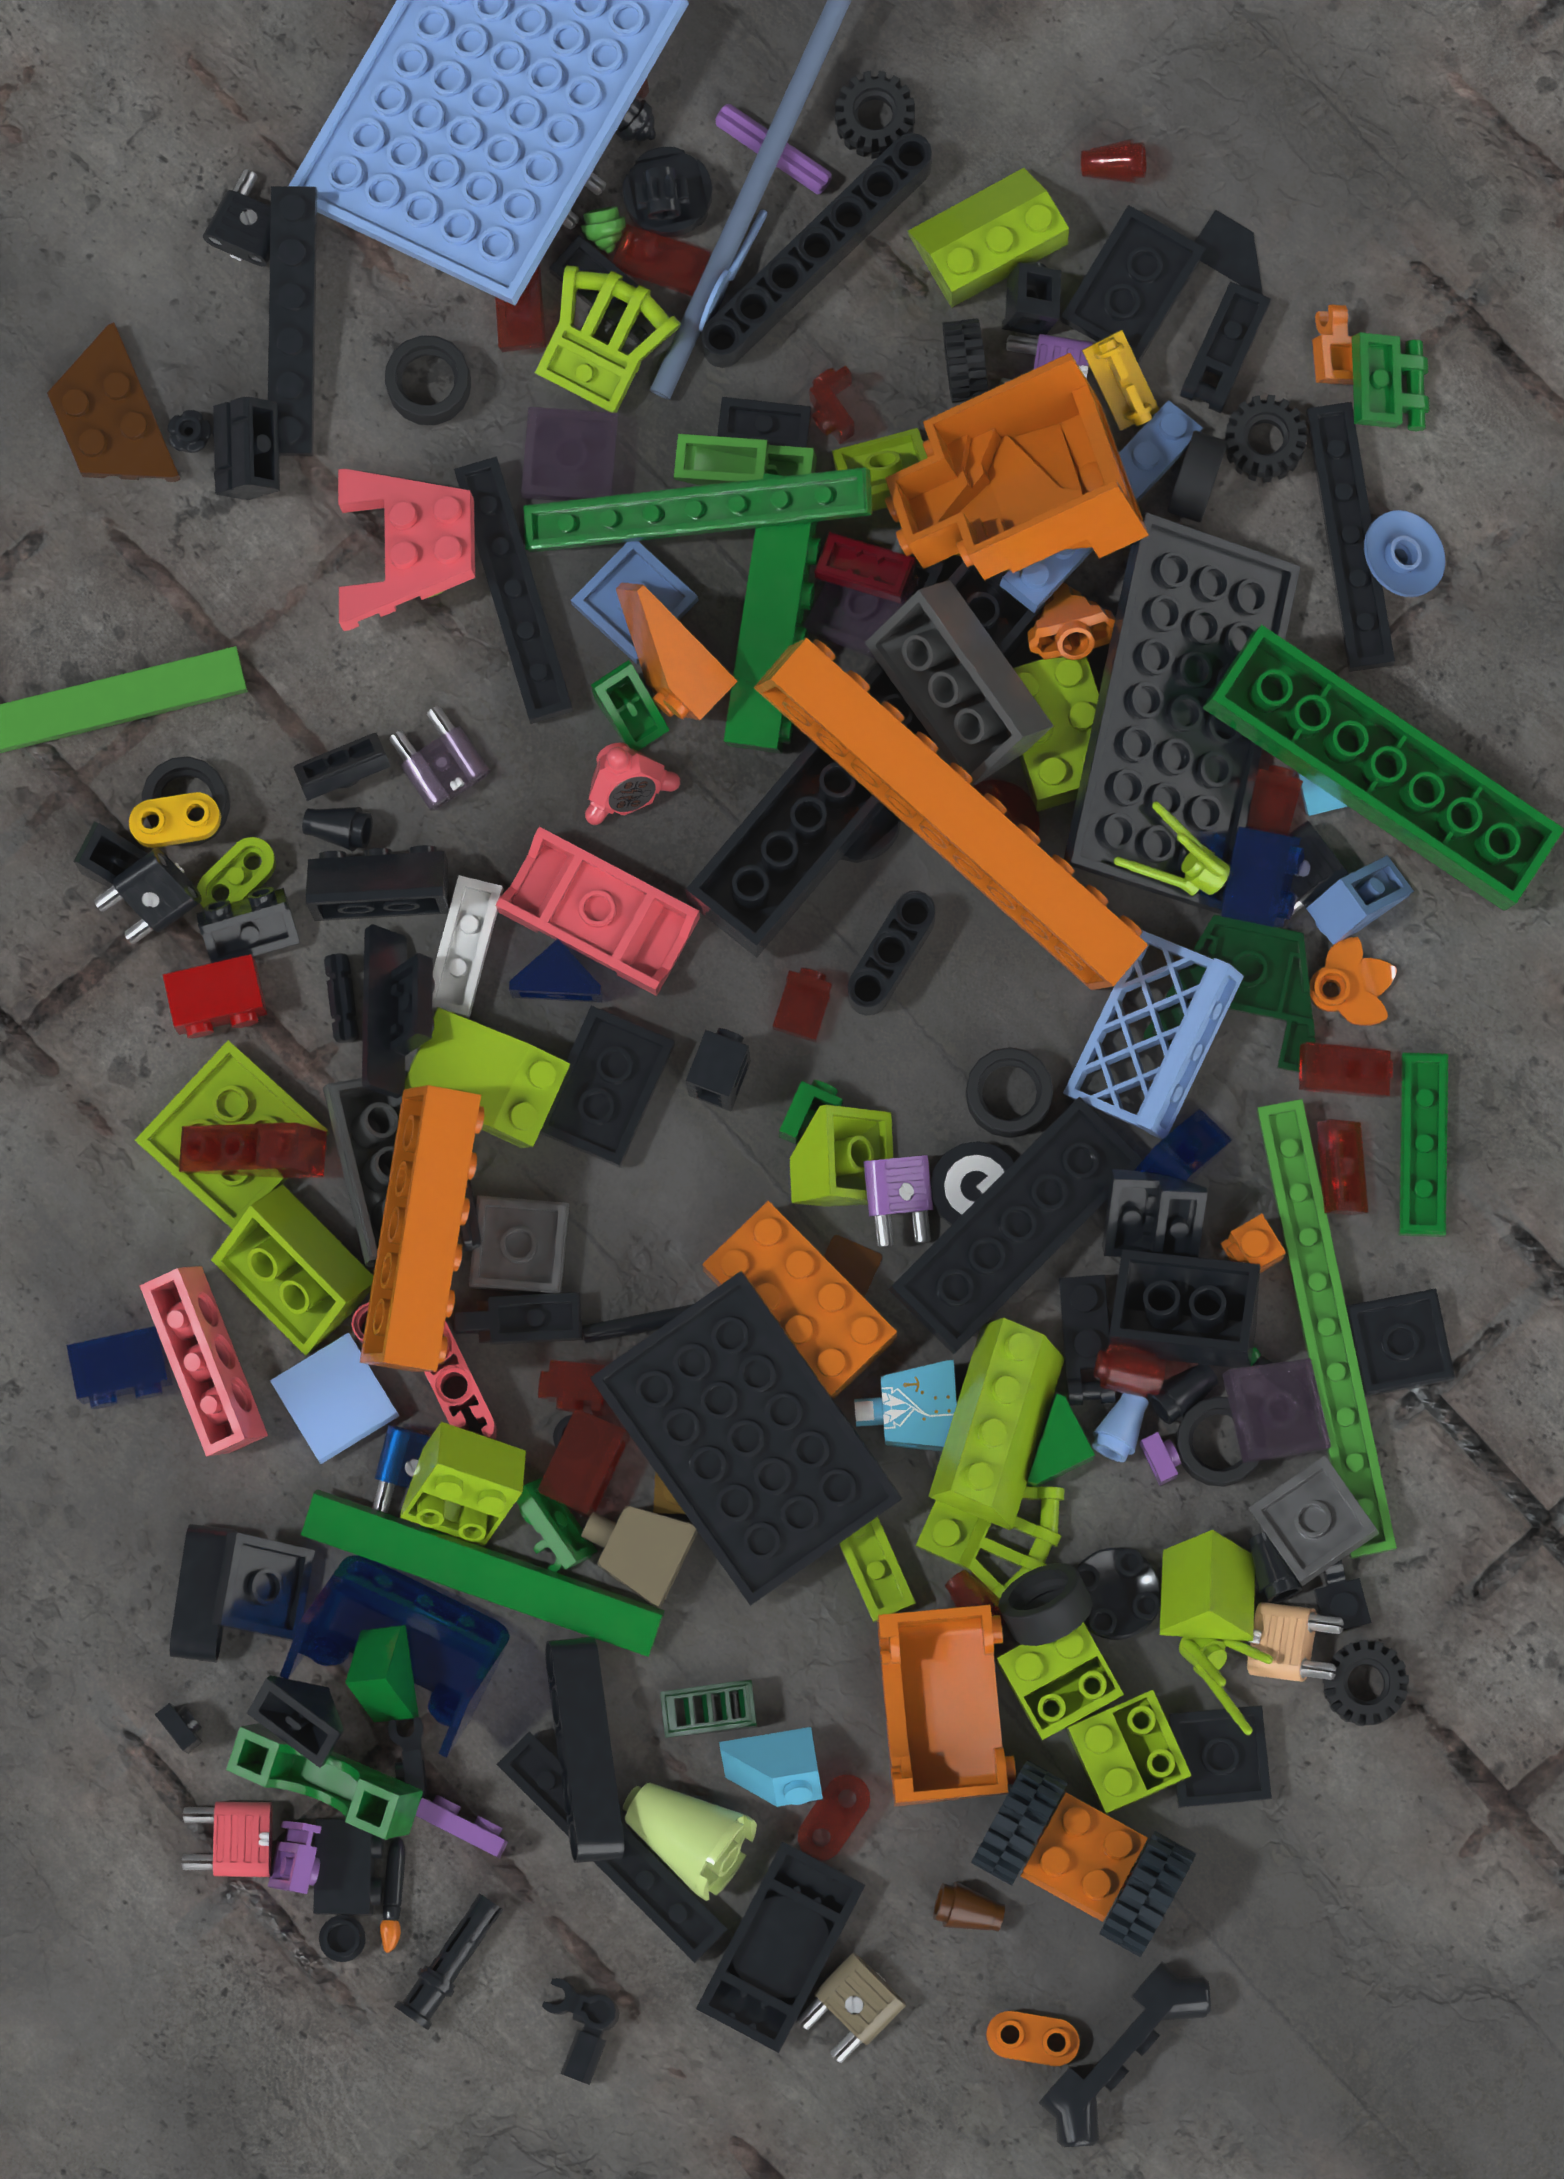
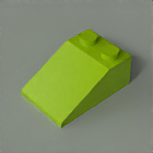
M437 1007L432 1016L434 1019L432 1039L418 1047L405 1076V1089L431 1085L481 1095L480 1106L484 1107V1122L481 1130L519 1148L533 1147L569 1069L570 1063L531 1044Z

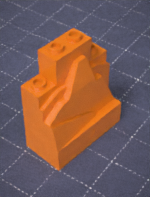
M1071 353L923 421L929 438L923 442L928 458L885 478L891 496L885 498L886 506L893 520L896 523L900 522L902 528L896 531L898 542L905 555L910 556L914 554L923 569L960 553L967 567L975 565L983 579L986 580L1005 570L1015 573L1065 549L1093 548L1100 559L1149 536L1102 404Z

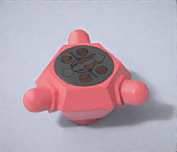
M625 743L610 744L597 755V767L593 774L588 799L590 800V805L585 812V818L591 825H599L609 813L613 815L616 812L625 816L652 804L655 795L659 794L660 791L673 792L677 790L681 782L680 777L675 772L665 770L663 764L630 748Z

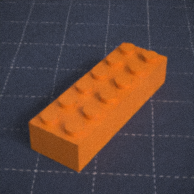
M431 1085L403 1090L359 1363L411 1372L437 1371L438 1363L442 1364L445 1360L448 1347V1339L446 1336H443L445 1319L451 1316L455 1304V1292L450 1290L453 1271H458L462 1260V1245L458 1244L460 1225L464 1226L466 1224L470 1210V1201L468 1198H465L467 1181L474 1177L477 1166V1154L472 1152L475 1134L480 1133L484 1122V1107L480 1106L481 1095Z

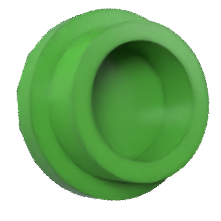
M618 206L605 207L583 213L585 224L581 225L584 237L589 241L595 242L596 247L600 250H604L607 254L612 253L615 249V243L621 239L622 231L626 227L625 217L619 215Z

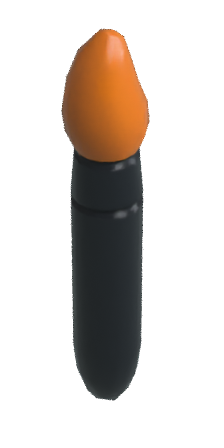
M400 1837L393 1839L387 1855L383 1899L384 1919L380 1924L383 1949L386 1953H390L395 1949L401 1934V1926L398 1920L402 1904L405 1845Z

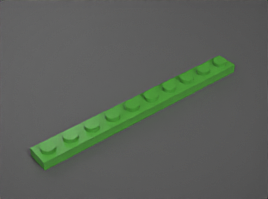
M1303 1099L1258 1107L1257 1115L1329 1461L1379 1532L1378 1535L1351 1552L1349 1557L1351 1559L1393 1551L1397 1547Z

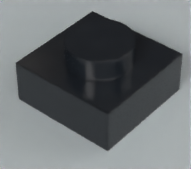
M168 1703L155 1714L182 1751L190 1753L202 1743V1740L196 1734L202 1726L186 1706L178 1711L174 1705Z

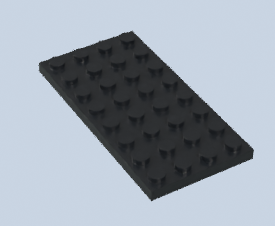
M1146 512L1141 515L1149 536L1131 544L1064 860L1072 867L1218 914L1227 913L1262 748L1207 712L1203 707L1251 634L1261 624L1285 640L1301 566ZM1154 802H1159L1202 845L1214 852L1215 856L1229 865L1230 873L1227 881L1216 893L1208 895L1199 889L1194 896H1191L1179 887L1114 864L1115 857H1122L1185 878V873L1181 867L1185 857L1190 852L1177 840L1178 834L1152 808Z

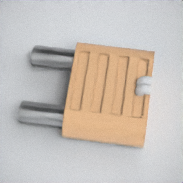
M1260 1602L1254 1617L1253 1641L1248 1642H1250V1646L1271 1655L1273 1662L1266 1664L1248 1656V1673L1254 1676L1304 1682L1307 1677L1334 1679V1673L1309 1670V1668L1336 1671L1334 1664L1311 1661L1315 1631L1340 1634L1343 1628L1338 1626L1317 1624V1622L1343 1626L1342 1618L1317 1615L1314 1608Z

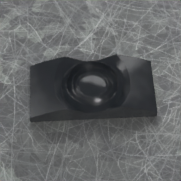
M782 1842L696 2009L779 2053L866 1885Z

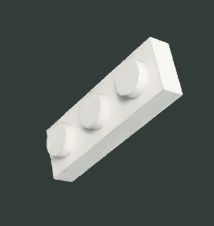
M458 875L433 969L435 981L432 996L433 1011L440 1007L464 1018H470L498 913L495 905L503 894V886Z

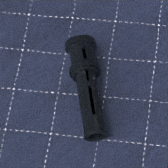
M479 1893L429 1967L425 1965L423 1969H419L417 1972L419 1979L404 2001H397L394 2007L429 2030L432 2026L431 2017L444 1998L451 1997L455 1991L453 1989L456 1986L453 1982L484 1939L492 1924L503 1912V1909Z

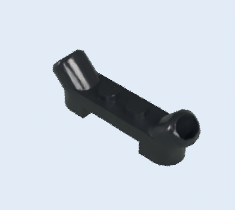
M1162 1961L1131 1995V1998L1144 2009L1143 2012L1088 2075L1082 2079L1069 2067L1043 2096L1039 2104L1056 2118L1057 2142L1062 2147L1094 2146L1099 2140L1096 2095L1104 2086L1111 2092L1129 2072L1123 2064L1134 2051L1143 2056L1160 2036L1154 2028L1161 2020L1205 2018L1211 2012L1209 1981L1203 1975L1179 1977Z

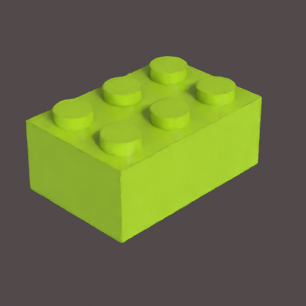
M1063 656L1046 660L1042 659L1013 668L1054 725L1030 749L1019 756L1035 810L1038 812L1077 799L1099 693L1087 656L1080 660H1070Z

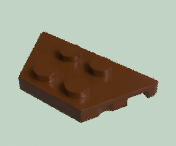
M114 322L108 324L47 392L82 477L88 478L117 476L125 480H139V477L161 478L165 479L166 482L179 481L181 479L117 327Z

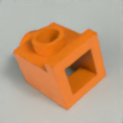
M1262 1213L1231 1231L1228 1239L1220 1243L1230 1261L1260 1264V1273L1282 1261L1286 1254V1251Z

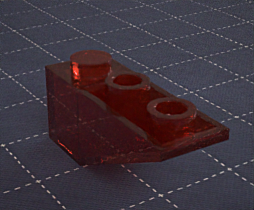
M297 1122L182 1126L179 1172L275 1178L324 1177L327 1131Z

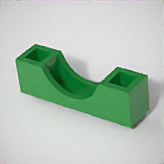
M260 1723L240 1726L226 1768L227 1771L263 1787L293 1791L320 1800L339 1810L346 1818L345 1823L384 1840L410 1834L423 1794V1790L333 1751L325 1765L319 1768Z

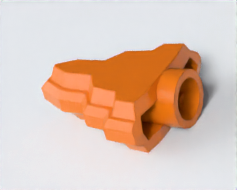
M1063 582L1045 601L1042 613L1035 620V626L1028 631L1030 651L1039 654L1044 660L1062 656L1070 660H1080L1091 653L1093 648L1110 643L1115 617L1110 610L1102 609L1096 602L1089 601L1079 591Z

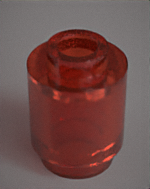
M1111 1343L1106 1351H1099L1094 1367V1377L1100 1378V1386L1103 1389L1143 1398L1147 1394L1157 1396L1163 1384L1166 1363L1164 1359L1156 1358L1154 1352Z

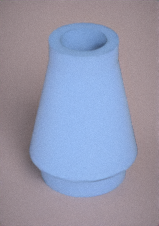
M1124 1390L1119 1401L1093 1432L1095 1440L1092 1447L1098 1453L1111 1460L1125 1462L1128 1455L1135 1453L1144 1412L1149 1404L1148 1400L1138 1393Z

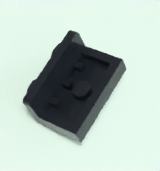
M272 887L260 888L248 894L247 899L230 903L229 900L216 901L205 906L204 911L196 913L200 934L203 936L211 963L252 954L254 957L300 943L284 888L274 890Z

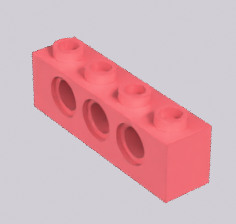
M202 1266L176 1268L140 1285L206 1457L231 1453L267 1437L268 1434Z

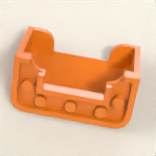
M991 1605L878 1615V1638L894 1806L1008 1794V1784H1014L1016 1770L1014 1755L1005 1756L1002 1745L994 1662V1644L1003 1643L1000 1615L992 1616Z

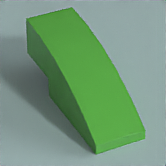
M678 434L674 479L703 486L763 479L764 473L781 476L816 473L817 457L814 448L769 445L768 440Z

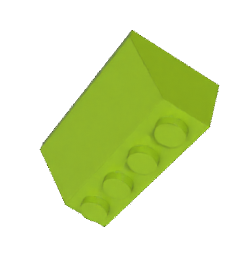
M1006 1318L984 1324L980 1328L928 1497L1005 1529H1013L1065 1360L1063 1355L1044 1334Z

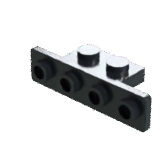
M374 924L365 928L362 1085L364 1088L398 1099L403 1095V1090L405 1089V1056L432 1039L434 1030L432 996L435 988L433 958L417 953L407 960V938L404 935Z

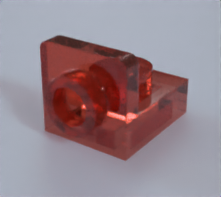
M1270 765L1268 771L1259 769L1253 789L1246 828L1281 838L1288 835L1303 783L1302 780L1295 778V771L1276 765Z
M803 967L800 968L799 973L791 970L788 971L786 986L772 1026L773 1030L817 1042L833 992L832 984L825 981V974Z

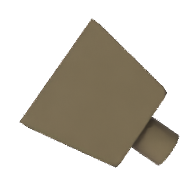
M625 1506L617 1523L593 1512L586 1523L581 1537L604 1548L597 1563L599 1568L653 1607L661 1609L698 1531L690 1523L631 1506Z

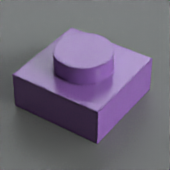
M1158 1432L1142 1439L1140 1447L1159 1486L1176 1479L1178 1472L1175 1467L1182 1463L1172 1441L1168 1439L1163 1442Z

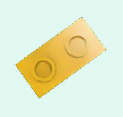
M1123 330L1082 350L1120 431L1133 424L1139 426L1152 419L1151 415L1160 410Z

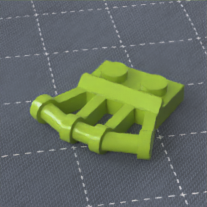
M567 265L563 276L560 321L535 373L611 413H617L635 374L640 369L642 360L677 331L681 323L675 316L669 317L650 296V290L644 286L639 285L636 288L622 281L623 276L614 271H611L609 274L580 271L578 266ZM578 289L599 291L582 329L575 327L574 320ZM616 297L628 305L608 344L594 335L612 298ZM642 312L656 330L635 350L628 354L622 351V348L639 313Z
M1026 1486L1022 1500L1041 1501L1040 1526L1017 1516L1013 1527L1014 1530L1035 1538L1028 1556L986 1538L992 1524L991 1522L937 1500L931 1509L915 1547L970 1571L1000 1601L1002 1593L1012 1582L1033 1569L1047 1565L1045 1561L1052 1546L1057 1547L1062 1537L1058 1534L1059 1503L1064 1501L1065 1489L1060 1487ZM983 1550L1020 1567V1569L1004 1585H1001L976 1560L979 1551Z

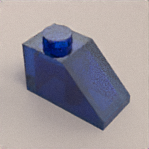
M1198 1109L1163 1138L1134 1171L1160 1174L1192 1182L1231 1143L1232 1139L1206 1113Z

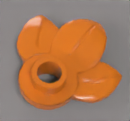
M1358 937L1343 939L1330 948L1326 957L1325 967L1319 969L1312 976L1309 983L1311 1001L1323 1011H1338L1351 1024L1359 1026L1379 1024L1388 1018V1012L1377 997L1381 996L1389 988L1395 978L1397 968L1380 959L1363 958L1362 944ZM1326 983H1335L1339 987V995L1336 997L1326 996L1323 992V986Z

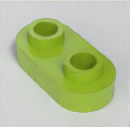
M247 837L238 841L200 879L197 889L202 897L200 904L203 909L208 904L216 902L213 895L218 888H227L229 890V896L226 900H229L230 903L247 899L248 894L259 889L275 871L276 858L270 845L257 837ZM251 856H258L262 860L260 867L255 870H250L245 866L247 859Z

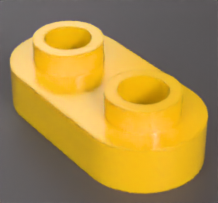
M200 792L145 800L134 807L129 817V828L134 838L141 845L150 848L208 839L216 833L221 823V813L216 802L209 795ZM193 808H202L204 816L199 821H191L188 818L189 812ZM147 816H158L159 824L152 829L145 828L144 820Z

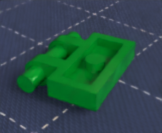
M1362 332L1352 337L1354 424L1396 428L1403 424L1404 413L1407 414L1409 431L1425 430V414L1430 411L1429 397L1425 396L1424 375L1428 373V358L1423 356V341H1406L1405 354H1401L1400 336ZM1401 373L1406 376L1407 393H1402Z

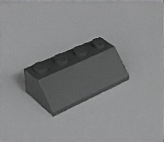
M951 580L918 590L865 642L868 649L950 764L952 762L958 764L972 777L973 781L970 783L972 787L1025 753L1054 726Z

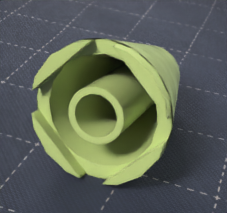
M651 1782L645 1784L642 1788L639 1786L634 1787L623 1804V1810L627 1812L625 1822L697 1896L705 1901L710 1900L709 1892L717 1896L731 1881L746 1857L740 1851L744 1839L746 1838L753 1842L756 1834L757 1824L755 1820L747 1815Z

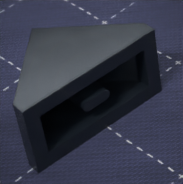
M94 821L73 862L82 875L111 888L114 886L113 879L148 853L104 825Z
M272 1675L265 1679L247 1712L248 1715L319 1768L325 1765L344 1731L329 1687Z

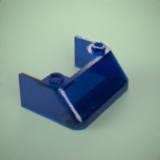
M358 1555L348 1556L343 1559L300 1620L280 1676L289 1679L304 1656L323 1666L342 1664L350 1653L354 1654L361 1630L406 1625L414 1684L432 1692L428 1701V1710L440 1724L449 1727L438 1753L447 1758L475 1713L504 1654L510 1638L509 1632L496 1619L381 1563Z

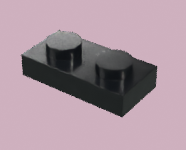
M722 397L717 436L768 440L769 445L807 448L811 406Z

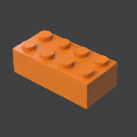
M769 1201L702 1264L703 1271L718 1287L741 1270L744 1272L833 1400L897 1339V1331Z

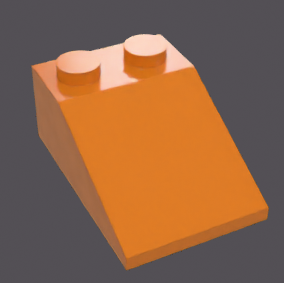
M622 582L616 588V592L646 684L656 694L652 700L669 717L675 714L680 719L701 720L735 685L737 680L643 584Z

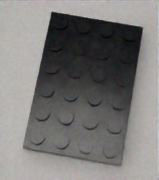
M742 1270L590 1377L750 1606L903 1498Z

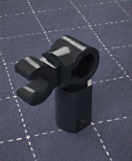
M552 1978L551 1984L563 1989L565 1999L559 2005H553L544 2001L542 2007L547 2012L555 2015L571 2012L573 2013V2020L585 2024L582 2031L577 2029L560 2074L590 2085L606 2044V2040L602 2039L605 2031L613 2028L618 2022L620 2014L618 2006L605 1995L595 1994L587 1990H583L581 1994H578L569 1982L560 1978Z

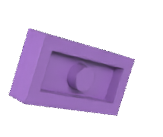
M436 1795L433 1802L424 1798L421 1799L415 1816L500 1859L508 1841L499 1837L503 1828L480 1816H477L474 1824L457 1816L461 1807L441 1796Z

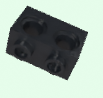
M718 1028L716 1033L705 1030L686 1078L690 1097L730 1112L732 1111L751 1062L749 1046L742 1043L743 1036L724 1028Z

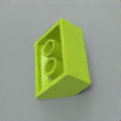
M1022 168L908 230V235L952 308L1006 279L1019 262H1037L1068 245L1069 227L1047 190L1025 168Z
M283 1184L250 1205L211 1259L305 1356L317 1348L358 1308L370 1292L373 1282V1275Z

